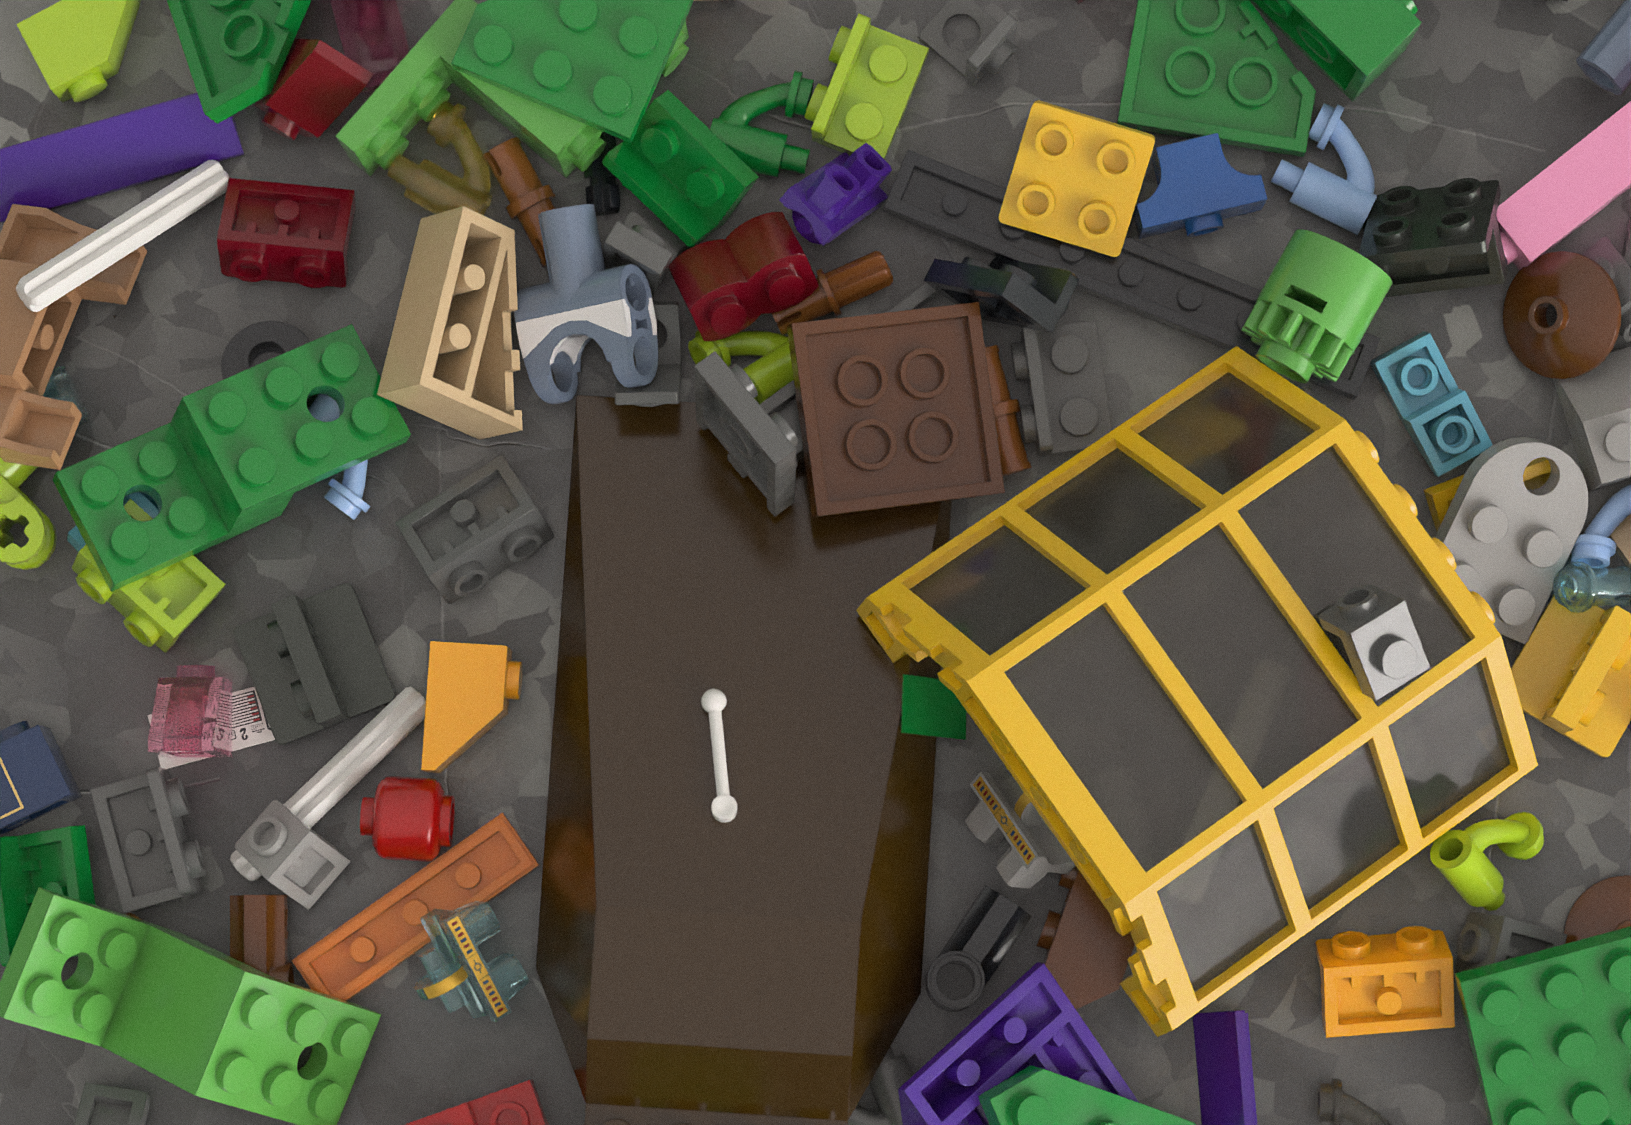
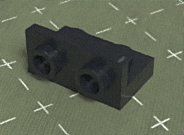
M964 257L961 263L935 258L923 281L955 304L979 302L981 319L1052 333L1059 319L1065 314L1069 306V300L1079 282V278L1071 271L998 257L994 258L988 266L976 259Z

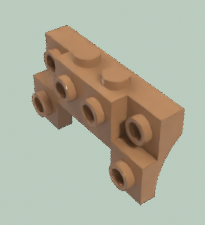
M12 204L0 233V457L4 462L61 470L82 413L73 402L43 397V394L81 300L126 305L147 250L142 245L39 312L30 311L16 292L19 280L89 236L96 229L64 218L47 208Z

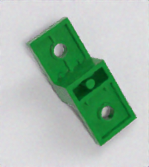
M352 324L182 397L170 423L55 473L53 482L111 592L281 516L294 492L407 442L411 433L395 403L377 395L381 377ZM316 394L328 395L339 406V418L331 422L317 420L310 414L307 408V399ZM136 492L145 493L156 502L158 515L149 521L135 520L126 512L123 504L124 498Z

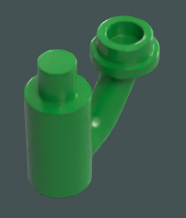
M795 70L791 82L780 83L754 91L732 102L722 111L718 118H713L710 130L755 173L778 178L781 169L805 174L810 149L787 144L788 134L753 127L748 124L753 118L782 106H786L785 117L793 118L794 114L805 116L812 96L814 80L803 77V72Z

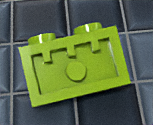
M859 13L852 29L841 26L828 61L837 64L828 87L817 84L806 110L805 119L814 122L811 128L812 141L842 153L846 152L850 156L856 149L867 143L885 160L929 54V48L871 25L870 17Z
M132 499L124 505L128 515L135 520L149 521L153 519ZM87 545L78 552L72 565L73 571L78 574L75 578L77 584L91 599L99 604H104L106 601L109 602L125 617L123 620L124 626L135 639L147 647H152L155 644L165 653L176 643L180 634L222 592L226 585L194 555L112 592Z

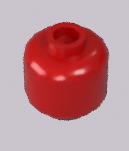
M385 777L376 788L375 798L363 797L360 834L372 836L374 850L380 858L432 861L437 857L442 846L451 847L455 819L454 796L445 795L441 783L433 778Z

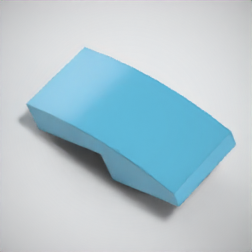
M1423 331L1371 361L1370 365L1392 406L1435 476L1443 475L1481 454L1493 445L1466 391L1458 388L1429 332Z

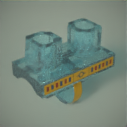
M474 901L453 911L435 908L419 918L434 945V948H430L419 955V959L427 972L414 985L419 999L429 1000L440 996L448 1013L454 1012L466 1005L472 1018L489 1015L493 1022H497L510 1014L512 1011L507 1001L529 983V979L521 963L512 953L503 952L488 963L485 962L478 945L500 932V924L491 906L487 902Z

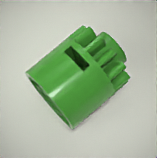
M1297 229L1294 231L1256 299V304L1241 331L1251 336L1252 342L1261 346L1256 357L1281 375L1300 383H1307L1311 375L1322 379L1324 376L1336 382L1349 358L1354 354L1390 289L1392 280L1376 264L1347 246L1321 234Z

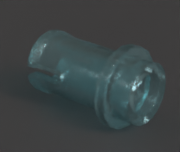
M1572 562L1559 570L1554 578L1553 592L1555 599L1569 611L1583 613L1592 606L1617 605L1619 607H1628L1631 605V597L1619 595H1631V568L1628 566L1591 568L1585 562Z

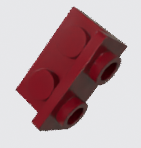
M229 178L217 234L221 273L224 276L236 277L247 282L267 280L298 283L309 288H322L325 286L346 287L348 280L347 251L356 208L355 190Z

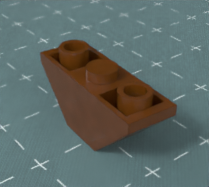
M1075 866L1069 874H1061L1058 886L1069 889L1061 913L1048 911L1036 946L1047 950L1043 963L1074 1008L1079 1009L1119 990V983L1122 982L1128 965L1127 959L1131 957L1135 943L1130 932L1122 936L1116 931L1110 913Z

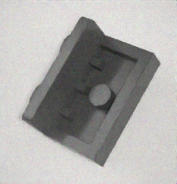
M156 767L146 770V774L90 789L124 914L201 893L198 878L207 875L206 865L197 839L187 841L181 816L189 814L190 809L180 777L171 779L168 769Z

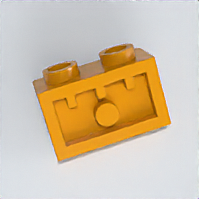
M1409 926L1392 934L1367 935L1357 931H1346L1338 933L1330 939H1319L1316 941V956L1321 971L1322 1023L1326 1038L1455 1027L1453 956L1443 931L1431 930L1423 926Z

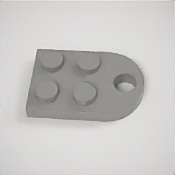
M1517 437L1498 442L1482 452L1472 462L1435 535V538L1442 541L1452 553L1456 562V570L1454 571L1467 589L1477 592L1489 604L1495 616V623L1493 625L1498 632L1523 644H1526L1583 528L1587 516L1589 498L1585 478L1575 461L1557 447L1540 439ZM1540 457L1547 458L1551 467L1547 482L1538 489L1528 490L1523 482L1525 468L1534 459ZM1415 577L1409 593L1418 599L1435 605Z

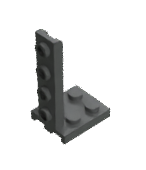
M926 283L888 312L956 304ZM714 351L694 366L696 422L704 431L708 428L730 453L727 455L728 461L742 478L749 476L767 498V508L775 517L795 502L797 462L804 458L794 380L759 405L754 399L758 395L757 389L747 373L737 364L728 367Z

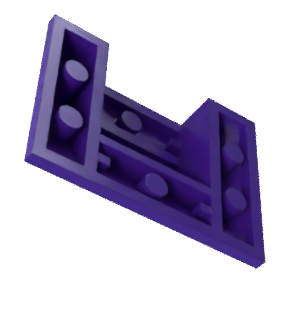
M1041 962L1033 965L898 1089L902 1125H989L978 1096L1029 1066L1039 1067L1138 1103L1139 1101L1048 968Z

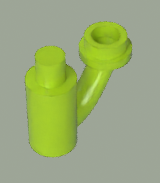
M698 330L695 333V338L688 343L689 353L695 364H698L714 351L728 367L731 365L730 356H763L743 369L757 389L758 395L754 399L759 405L794 380L788 337L768 331H744L724 339L704 341Z
M1518 812L1506 819L1480 821L1470 825L1463 831L1450 830L1437 838L1431 847L1430 858L1435 867L1467 904L1473 907H1483L1488 911H1494L1500 908L1505 901V894L1502 891L1504 880L1501 873L1483 851L1488 846L1497 844L1499 849L1508 857L1518 860L1530 859L1538 854L1543 847V826L1533 814L1528 812Z

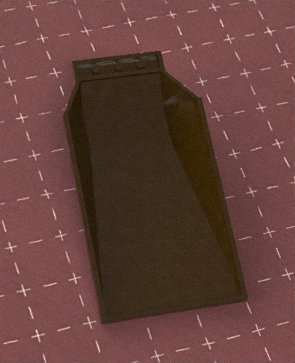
M576 395L536 970L586 1103L584 1125H848L850 1116L921 994L937 737L901 733L903 674L939 679L937 673L941 671V666L929 655L920 662H916L911 656L906 654L893 663L856 610L866 597L949 542L952 501L812 518L805 459L802 458L797 462L798 466L796 467L795 502L774 517L767 508V498L749 476L741 477L728 461L727 455L730 453L709 428L704 431L696 422V402L679 401L678 404L642 407L637 405H616L615 397ZM948 564L909 589L943 618L945 615ZM712 688L721 690L727 699L726 706L721 711L729 793L736 800L738 809L735 818L726 823L717 821L711 812L712 802L717 795L709 713L703 709L701 697L707 690Z

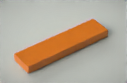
M501 813L291 961L311 990L348 1001L450 929L447 922L457 916L460 921L464 920L538 868L540 864L506 815Z

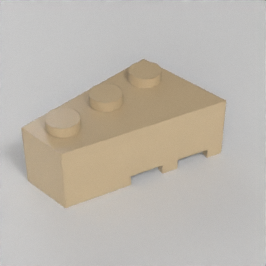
M465 206L421 218L377 395L479 440L523 430L522 410H514L513 372L520 370L519 350H512L511 312L518 310L515 230Z

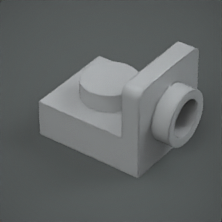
M273 800L235 844V849L266 880L308 910L351 862L335 846L300 821L278 800Z

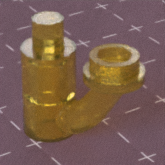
M444 101L434 114L428 126L427 134L436 138L435 144L442 148H445L451 141L464 171L463 178L461 179L427 158L418 165L401 154L393 161L387 176L406 186L404 197L434 214L465 206L485 216L492 201V196L489 195L491 187L490 172L487 162L482 157L483 152L463 120L467 108L460 103L454 106Z

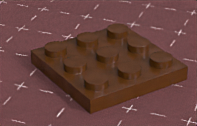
M979 302L792 323L787 326L812 518L1005 493Z

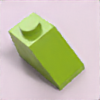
M61 0L16 24L51 91L62 103L71 98L74 102H82L98 95L108 86L106 80L119 73L142 0Z

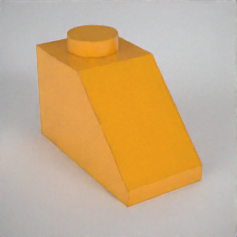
M430 641L421 770L427 773L443 772L508 714L509 699L520 700L522 662L512 661V650L508 646Z

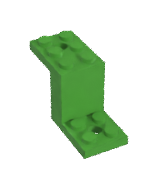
M454 0L336 135L350 160L367 175L371 176L379 166L387 170L405 152L409 145V140L405 136L418 121L423 119L425 122H429L443 109L451 95L446 89L453 83L511 133L519 137L524 144L565 178L576 167L582 172L587 170L591 163L600 156L607 143L600 138L603 132L453 68L451 62L477 6L474 0ZM686 20L662 72L664 77L674 71L689 50V47L684 44L689 38Z
M38 887L0 980V1017L101 1046L195 1096L297 1125H337L381 1017V1014L367 1007L276 979L180 932ZM78 954V965L75 972L69 979L62 982L61 973L65 962L71 956ZM312 1046L308 1062L300 1070H297V1062L304 1048Z

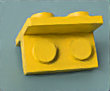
M1040 100L1035 101L1028 116L999 213V221L1003 224L1112 257L1119 256L1153 151L1155 137L1143 131Z
M1560 587L1553 594L1535 625L1529 640L1524 644L1511 666V671L1523 712L1601 758L1609 757L1631 721V613L1617 605L1604 610L1568 588Z

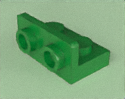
M669 90L653 100L644 113L632 143L623 141L610 150L602 161L603 165L620 180L625 188L630 190L672 233L677 235L689 247L697 245L724 225L759 178Z

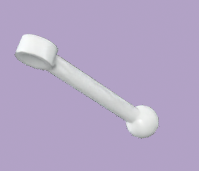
M712 688L707 690L701 697V705L709 713L717 795L712 802L711 812L717 821L726 823L735 818L738 809L736 800L729 793L721 712L726 706L727 699L721 690Z

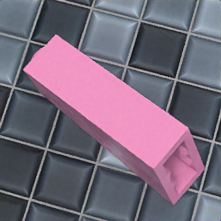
M1631 101L1498 206L1496 217L1507 265L1513 262L1519 270L1527 267L1535 259L1547 253L1631 188Z

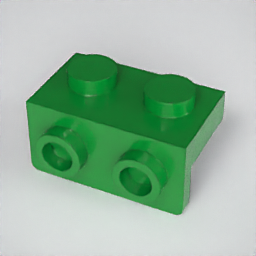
M85 825L68 826L19 836L0 837V964L3 967L7 966L38 887L96 905ZM78 954L73 955L70 958L78 957Z

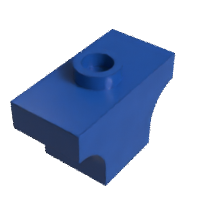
M1215 133L1155 148L1152 163L1157 180V190L1150 198L1136 205L1133 217L1139 239L1184 228L1187 237H1194L1224 228L1222 219L1262 210L1267 196L1261 175L1243 174L1230 166L1224 157L1219 135Z

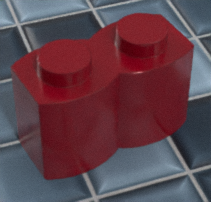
M770 212L751 218L735 228L726 239L710 240L695 245L681 253L669 265L671 275L704 341H716L735 335L750 326L761 314L775 313L791 308L808 298L819 287L808 259L783 212Z

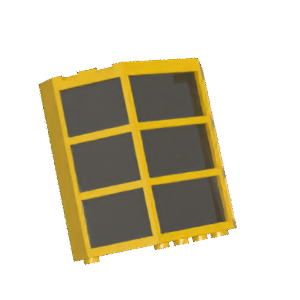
M1237 346L866 597L856 610L893 663L906 654L911 656L916 662H920L929 655L944 668L937 673L940 682L956 695L1108 910L1116 931L1122 936L1129 932L1131 933L1138 951L1127 959L1133 974L1119 984L1157 1037L1173 1031L1538 766L1502 636L1493 625L1495 623V616L1489 604L1477 592L1467 589L1454 571L1456 570V562L1450 550L1442 541L1429 536L1416 518L1418 511L1411 496L1400 485L1392 484L1377 464L1379 456L1369 438L1358 430L1354 431L1346 419ZM1367 585H1374L1405 600L1430 665L1429 669L1377 701L1362 693L1341 638L1324 630L1318 617L1319 614L1337 604L1338 598L1346 591Z

